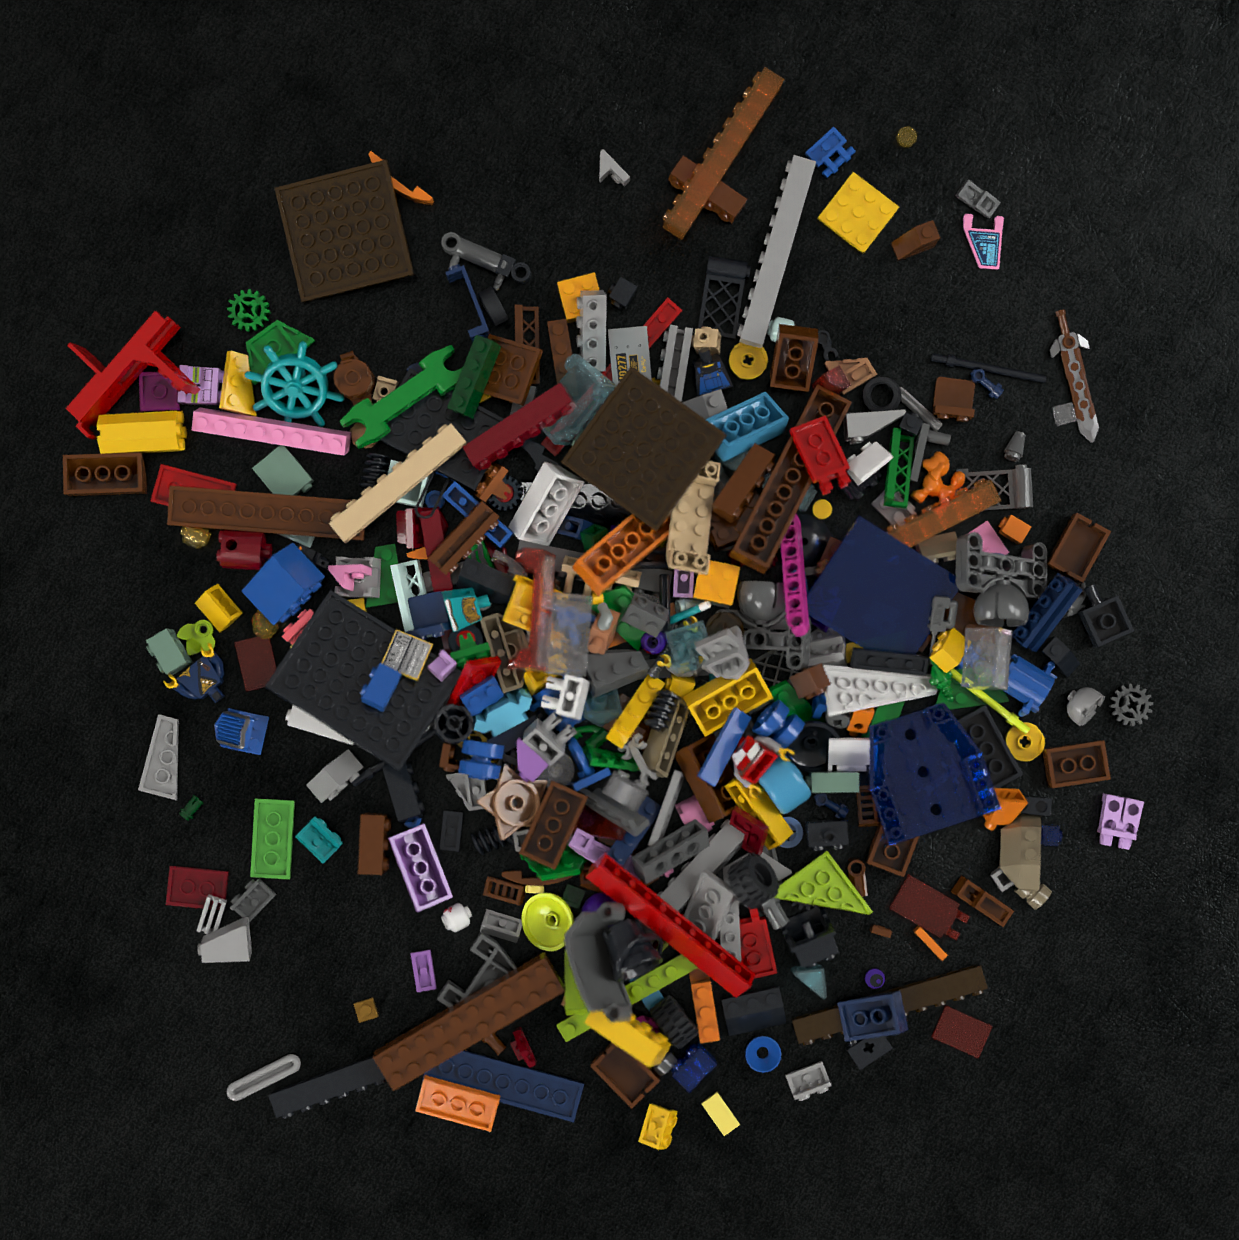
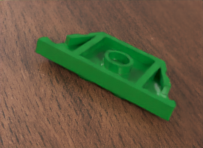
M276 320L246 342L251 372L263 375L266 367L271 362L264 352L265 346H270L279 357L285 354H297L300 342H306L307 347H309L315 340ZM252 380L254 385L259 383L258 381Z
M625 585L615 587L613 590H606L603 593L604 602L609 609L621 613L616 632L633 648L639 651L641 638L645 632L621 621L634 593ZM586 596L583 601L594 612L599 614L598 605H592L591 597Z
M986 665L963 668L961 670L955 669L997 703L1009 702L1003 690L995 685L997 681ZM951 677L952 683L950 687H952L951 691H953L954 701L949 702L948 697H944L945 694H942V690H939L933 712L987 704Z
M569 843L556 870L520 854L522 861L525 860L528 863L529 868L537 874L541 881L579 875L584 868V863L587 862L586 858L568 846Z

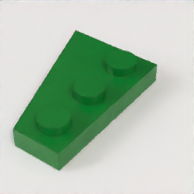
M787 680L768 688L774 702L781 700L790 709L787 717L795 713L804 722H825V718L822 715L820 719L812 718V705L803 697L799 699L794 687Z

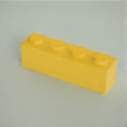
M648 674L606 736V739L622 749L653 703V699L657 697V691L663 688L665 682L659 678L654 679Z
M736 777L724 786L739 808L769 827L764 844L768 850L780 846L794 833L765 790L764 793H760L756 789L755 792L759 797L753 798L749 794L750 789L746 788Z

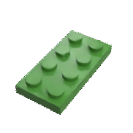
M255 799L250 877L291 879L294 800Z

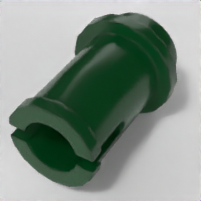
M193 795L186 806L180 809L181 812L179 814L187 821L190 818L193 819V814L203 802Z

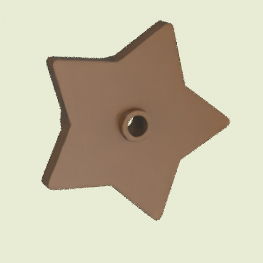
M503 765L496 788L476 800L477 804L495 816L501 840L506 839L522 826L531 827L540 807V801L548 781L535 780L531 782L529 780L526 782L510 767ZM513 799L517 801V805L515 807H513L512 805Z

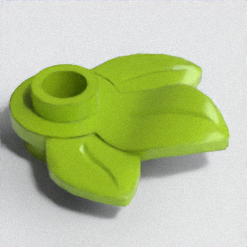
M199 620L195 624H186L177 634L178 638L187 640L186 650L188 655L199 653L201 647L204 651H208L207 643L212 644L213 649L215 647V640L212 636L213 626L207 620ZM202 626L207 628L205 633L200 631Z

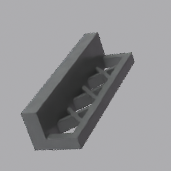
M586 788L578 790L579 793L588 797L586 802L588 807L635 837L650 824L646 817L599 788H596L593 792Z

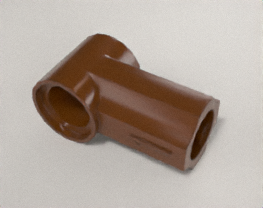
M852 857L846 863L848 879L862 897L868 896L865 864L859 858ZM853 863H860L858 871H851Z

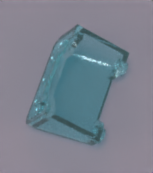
M573 354L566 359L565 369L568 372L560 381L569 391L577 407L573 409L571 414L559 418L554 425L542 429L555 445H572L575 437L582 429L585 430L616 387L611 380L578 354Z

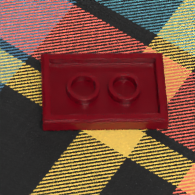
M171 865L169 867L166 905L204 909L208 894L226 900L229 871ZM210 901L208 909H212L214 901ZM222 903L217 904L216 910H220Z

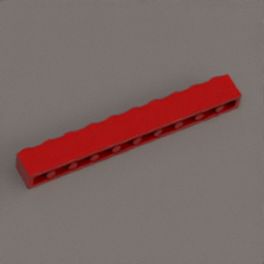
M604 853L591 865L586 875L588 880L617 903H621L624 909L659 935L734 997L737 998L751 987L755 977L753 971L610 856Z

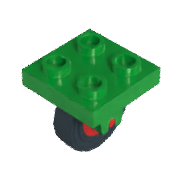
M469 625L459 631L453 632L452 630L448 638L449 648L452 651L450 657L456 662V668L460 671H463L467 661L491 657L489 643H483V635L476 626Z

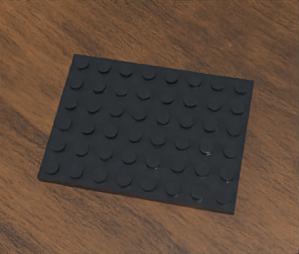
M330 590L265 685V688L400 772L434 720L437 712L453 691L462 671L456 668L441 682L428 669V666L438 657L430 652L418 681L401 675V679L384 712L363 703L360 693L365 684L369 685L372 679L369 676L373 668H378L379 664L382 663L396 630Z

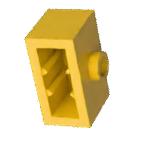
M955 628L939 633L937 636L938 641L933 645V651L929 657L945 673L960 664L969 644V641Z

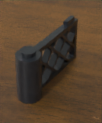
M709 256L698 329H701L703 321L710 317L716 325L713 329L718 328L721 337L736 339L740 327L738 320L745 277L749 278L751 266H747V261ZM709 280L718 281L722 288L713 294L708 288ZM732 283L740 284L739 293L732 297L726 287ZM724 289L730 299L721 305L715 295ZM713 297L719 307L710 313L705 305ZM732 301L736 306V312L729 316L723 306ZM721 309L727 318L717 324L712 314ZM727 320L733 325L732 334L724 333L720 328Z

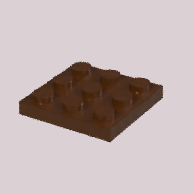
M489 334L488 339L493 340L502 347L483 394L524 406L543 350Z

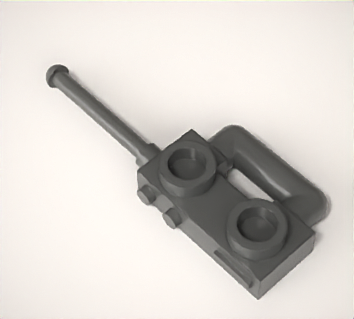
M933 595L931 614L928 618L929 624L927 625V628L932 631L929 657L933 651L932 647L935 644L937 633L945 632L946 628L953 629L955 627L958 602L950 600L949 596ZM945 608L949 609L948 621L943 620Z

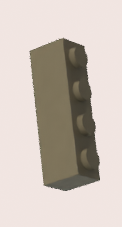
M682 699L674 700L678 707H671L675 713L668 714L672 720L664 722L668 726V728H661L664 733L651 729L647 740V747L642 755L648 769L656 773L657 777H668L690 711Z

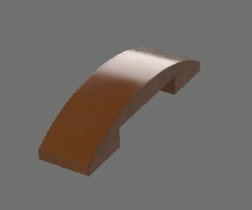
M522 870L502 871V876L508 880L534 886L555 884L573 877L568 876L541 881L538 877H523Z

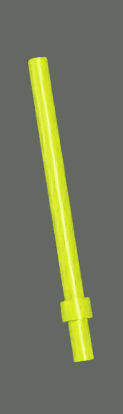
M954 668L950 670L952 673L951 677L1003 716L1008 724L1014 725L1024 734L1028 733L1030 728L1019 720V716L1013 712L1010 713Z

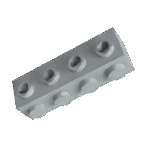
M603 290L580 291V297H577V309H580V316H577V328H580V335H577L576 338L577 347H580V354L576 355L577 366L581 368L582 372L606 371V294Z

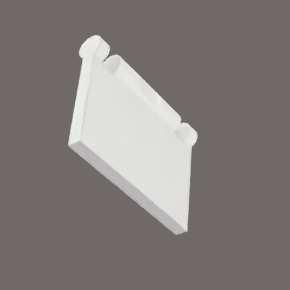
M829 738L828 772H832V765H836L837 772H866V765H870V770L875 771L876 738Z

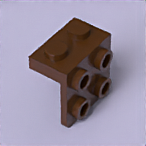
M938 377L935 385L932 415L944 420H948L949 417L957 418V421L960 422L971 420L975 409H972L975 383L970 380Z

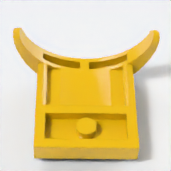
M516 574L513 579L516 585L502 621L539 635L553 597L567 600L568 595Z

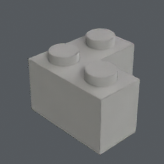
M348 749L324 767L306 786L321 803L327 798L331 801L339 794L338 792L348 785L346 783L348 780L352 783L360 776L358 772L363 766Z

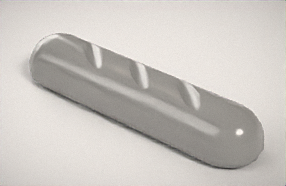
M294 1054L286 1055L232 1082L227 1088V1096L232 1101H239L297 1072L301 1066L299 1057Z

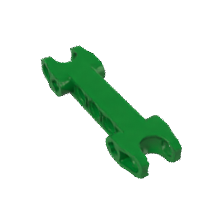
M451 345L434 351L419 362V366L423 371L375 404H372L369 398L362 400L353 406L340 420L343 428L353 423H361L366 427L365 433L355 442L358 449L385 437L391 431L387 424L389 421L436 389L443 396L456 387L463 367L457 371H449L444 367L445 360L454 353V348Z

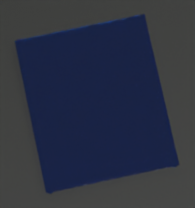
M859 516L808 592V615L862 648L916 654L931 632L927 626L930 624L928 619L929 616L931 617L933 597L947 596L952 600L959 589L956 586V576Z

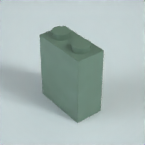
M284 445L277 447L252 468L273 494L298 495L301 492L305 493L312 488V483L314 482Z
M808 772V776H805V783L811 793L859 792V772Z

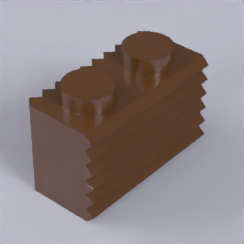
M822 663L789 677L799 699L806 697L807 700L826 692L825 687L831 685L829 678H827L828 675L824 671L825 668L822 667Z

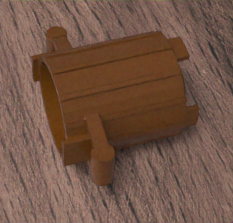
M353 351L341 354V362L334 373L335 386L345 398L352 401L354 406L366 398H369L372 402V393L376 387L375 376L367 364L360 361Z

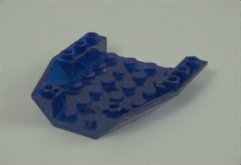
M944 702L893 720L869 726L870 791L889 846L1001 809L982 752ZM911 729L914 731L915 738L913 740H908L905 737L906 730ZM919 767H925L928 770V775L925 778L918 775ZM933 804L940 806L941 812L939 815L931 813L930 808Z

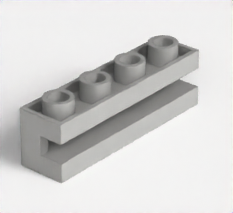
M670 325L669 330L664 332L663 342H666V348L661 350L660 360L663 361V367H659L657 379H660L659 386L679 401H682L693 328L685 327V330L677 329L678 326Z

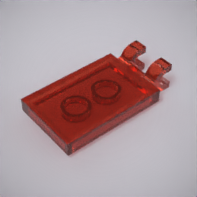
M909 874L889 907L891 910L940 938L943 934H946L957 940L960 933L950 928L954 920L958 918L967 923L970 916L958 910L959 903Z

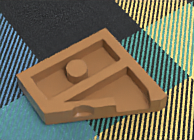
M868 358L826 361L824 363L843 395L877 376Z

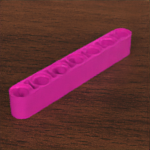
M795 514L781 542L787 624L796 636H803L809 631V616L801 522L797 514Z

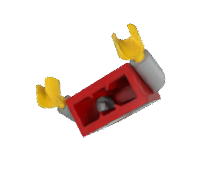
M741 737L737 744L738 748L732 754V759L735 763L734 775L746 788L750 789L749 794L753 798L759 797L755 792L756 789L758 792L764 793L762 786H755L754 784L758 782L777 759L778 755L776 753L778 752L781 759L785 761H790L785 757L787 751L794 755L791 749L781 748L782 745L769 737Z

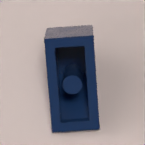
M566 515L556 533L582 541L580 532L593 525V523Z

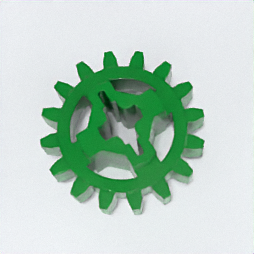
M248 289L247 294L243 290L240 291V296L234 294L235 301L229 300L232 307L227 308L229 312H232L228 316L229 319H234L232 324L234 326L239 324V330L245 327L247 332H250V328L257 331L258 325L263 328V320H269L266 314L271 313L270 310L266 309L270 305L268 302H264L266 299L264 295L259 297L260 293L256 291L253 294L251 289ZM248 298L253 299L251 302H250V301H244V299H248ZM240 305V311L236 313L237 306ZM244 305H246L247 308L249 307L251 309L252 313L254 314V317L251 314L247 313ZM261 308V315L259 317L258 310ZM246 320L254 321L252 323H244Z

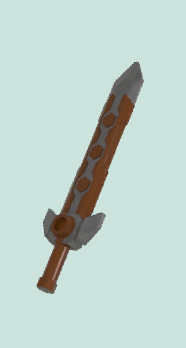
M1063 309L1056 311L1062 335L1054 340L1050 353L1053 358L1061 351L1060 354L1074 403L1079 431L1090 442H1094L1099 426L1079 348L1089 349V344L1080 334L1076 335L1074 332H1069L1065 316L1066 312Z

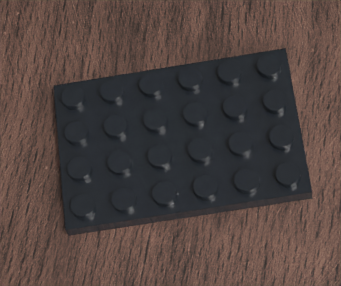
M409 368L400 386L419 373ZM436 389L389 421L387 424L391 431L380 441L408 455L414 449L418 451L422 448V443L430 436L434 438L439 434L437 432L438 429L445 424L447 426L452 424L464 440L469 443L504 420V418L479 405L473 419L458 414L447 408L453 391L451 390L441 396ZM462 448L435 471L475 492L487 469L478 470L475 468Z

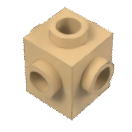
M710 327L695 329V336H692L691 346L694 347L696 354H699L698 350L704 347H709L711 354H720L721 335L719 330Z

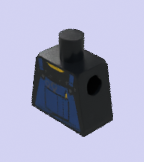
M709 347L699 349L700 358L692 361L693 387L697 397L720 389L733 387L719 354L711 355Z

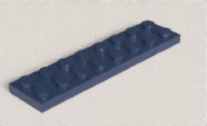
M465 1050L424 1073V1076L427 1075L500 1095L499 1102L570 1122L575 1120L584 1083Z

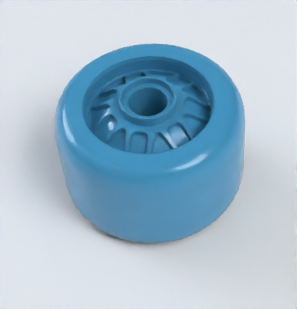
M777 752V759L758 782L779 812L787 814L805 802L811 796V791L795 764L782 760Z

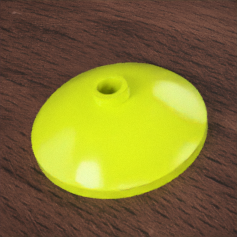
M539 893L531 897L526 902L522 911V926L527 938L533 945L545 951H556L565 946V933L574 923L572 911L567 903L552 893Z

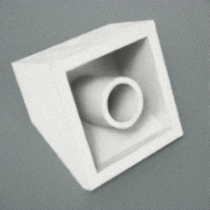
M868 442L861 448V454L857 457L853 454L847 459L850 466L847 473L858 486L893 458L878 442L873 444Z

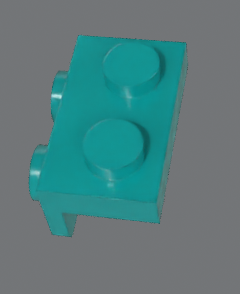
M315 816L295 836L323 864L343 844L339 835L331 832L327 828L326 823Z

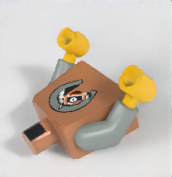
M592 593L591 604L598 605L599 614L591 629L583 628L584 634H581L582 640H588L586 648L590 652L603 655L613 641L621 613L608 608L604 602L603 593L599 597Z

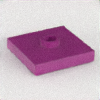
M142 372L139 375L141 412L180 411L178 390L171 385L172 381L168 377L166 379L158 372Z

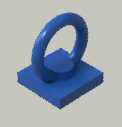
M574 737L567 741L573 760L580 771L577 773L579 779L568 784L570 789L578 791L611 775L608 767H602L595 771L593 766H589L582 748Z

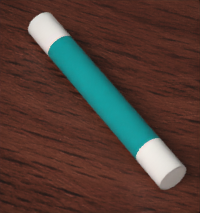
M707 600L670 616V625L711 608V603Z

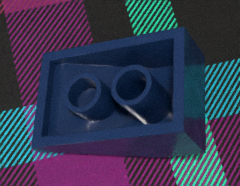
M900 991L838 1002L846 1042L901 1034L908 1030Z

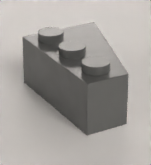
M641 651L605 653L603 655H579L576 664L583 678L590 682L589 691L593 698L645 678L649 669Z

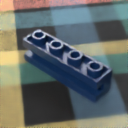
M1057 573L1030 609L1027 623L1018 626L1011 636L1023 647H1029L1032 651L1037 652L1083 590L1073 580Z

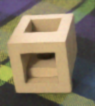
M378 376L372 399L378 402L397 389L399 383L396 380ZM384 388L388 390L386 395L381 394V390Z

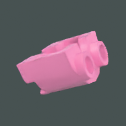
M695 795L675 805L684 825L696 819L708 832L713 829L712 826L715 823L708 822Z

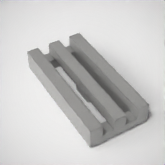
M208 894L197 928L198 932L204 931V934H208L218 930L227 900ZM212 900L214 903L207 926H203L210 901ZM222 903L214 929L210 927L217 904Z

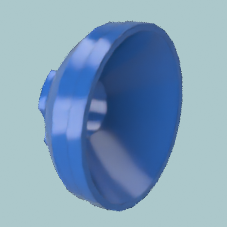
M767 1036L754 1038L746 1048L745 1056L747 1063L758 1072L765 1073L775 1069L781 1060V1049L778 1043ZM760 1047H766L768 1049L767 1057L759 1058L757 1050Z

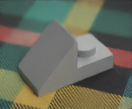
M602 149L600 151L599 182L612 173L611 177L617 184L622 183L625 186L630 181V176Z

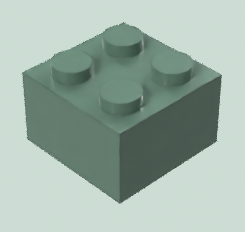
M166 628L146 640L148 643L146 648L151 656L155 655L158 660L156 664L161 673L165 672L166 675H174L193 664L173 629Z

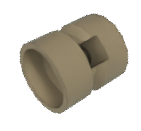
M1040 884L1039 891L1019 890L1017 887L1014 890L1021 898H1027V903L1035 910L1043 905L1052 893L1045 884Z

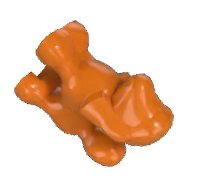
M935 452L930 459L923 460L922 465L929 473L923 480L922 489L914 490L910 497L918 503H922L928 495L937 496L939 502L934 503L930 511L942 517L948 502L955 496V491L963 486L965 474L957 471L953 474L949 486L943 484L941 477L949 471L950 463L945 454Z

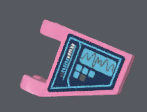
M965 214L963 217V229L978 267L999 270L1004 218L1002 216L995 217L994 230L971 228L973 215Z

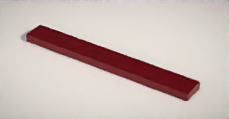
M438 508L432 517L428 519L420 518L427 559L444 540ZM432 510L420 511L419 514L428 516ZM428 559L433 592L453 590L450 573L448 572L445 575ZM452 628L444 631V635L441 636L444 651L449 656L452 651L449 648L448 638Z

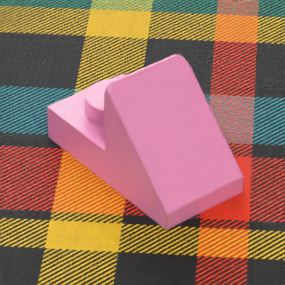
M363 564L328 566V570L344 589L350 591L354 590V579H364V576H372V568Z

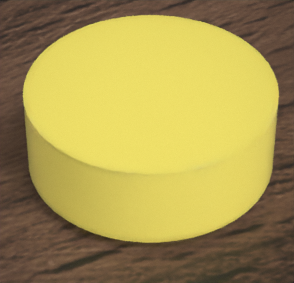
M525 885V893H544V886Z

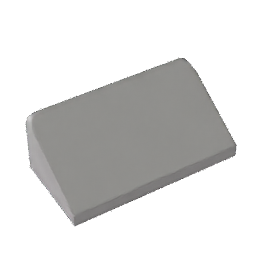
M486 909L480 932L483 931L488 935L517 943L522 928V920Z

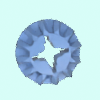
M783 817L791 830L796 832L789 837V841H784L780 846L792 848L801 841L803 829L796 819Z

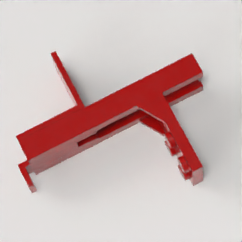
M155 311L107 367L100 363L86 348L71 342L67 345L96 373L66 408L79 421L76 427L87 438L94 440L97 438L89 427L97 425L98 416L105 415L147 366L158 367V373L166 379L168 377L172 381L171 385L178 391L182 390L186 394L196 395L201 390L161 352L163 347L181 328L170 317L167 316L164 319L159 312Z

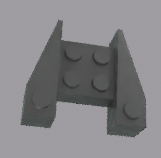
M483 931L479 933L470 946V950L483 958L485 962L466 990L448 979L437 996V1000L448 1007L518 968L498 941Z

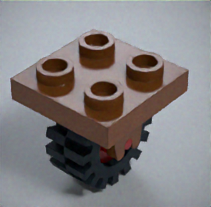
M493 462L485 472L476 491H472L471 494L484 502L487 501L496 509L505 511L512 509L514 505L517 506V501L521 500L520 494H522V490H520L521 486L517 483L516 479L506 475L508 472L506 468Z

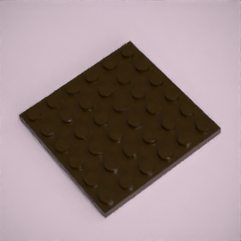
M388 160L275 188L301 302L414 275Z
M630 366L561 463L658 532L725 440L727 434Z

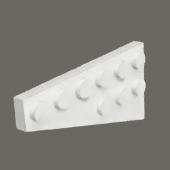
M823 665L824 671L828 675L827 678L831 682V685L825 687L827 690L825 696L829 716L932 696L938 691L929 682L931 674L924 676Z

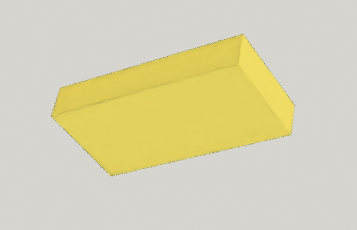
M718 1092L701 1103L724 1136L740 1125Z

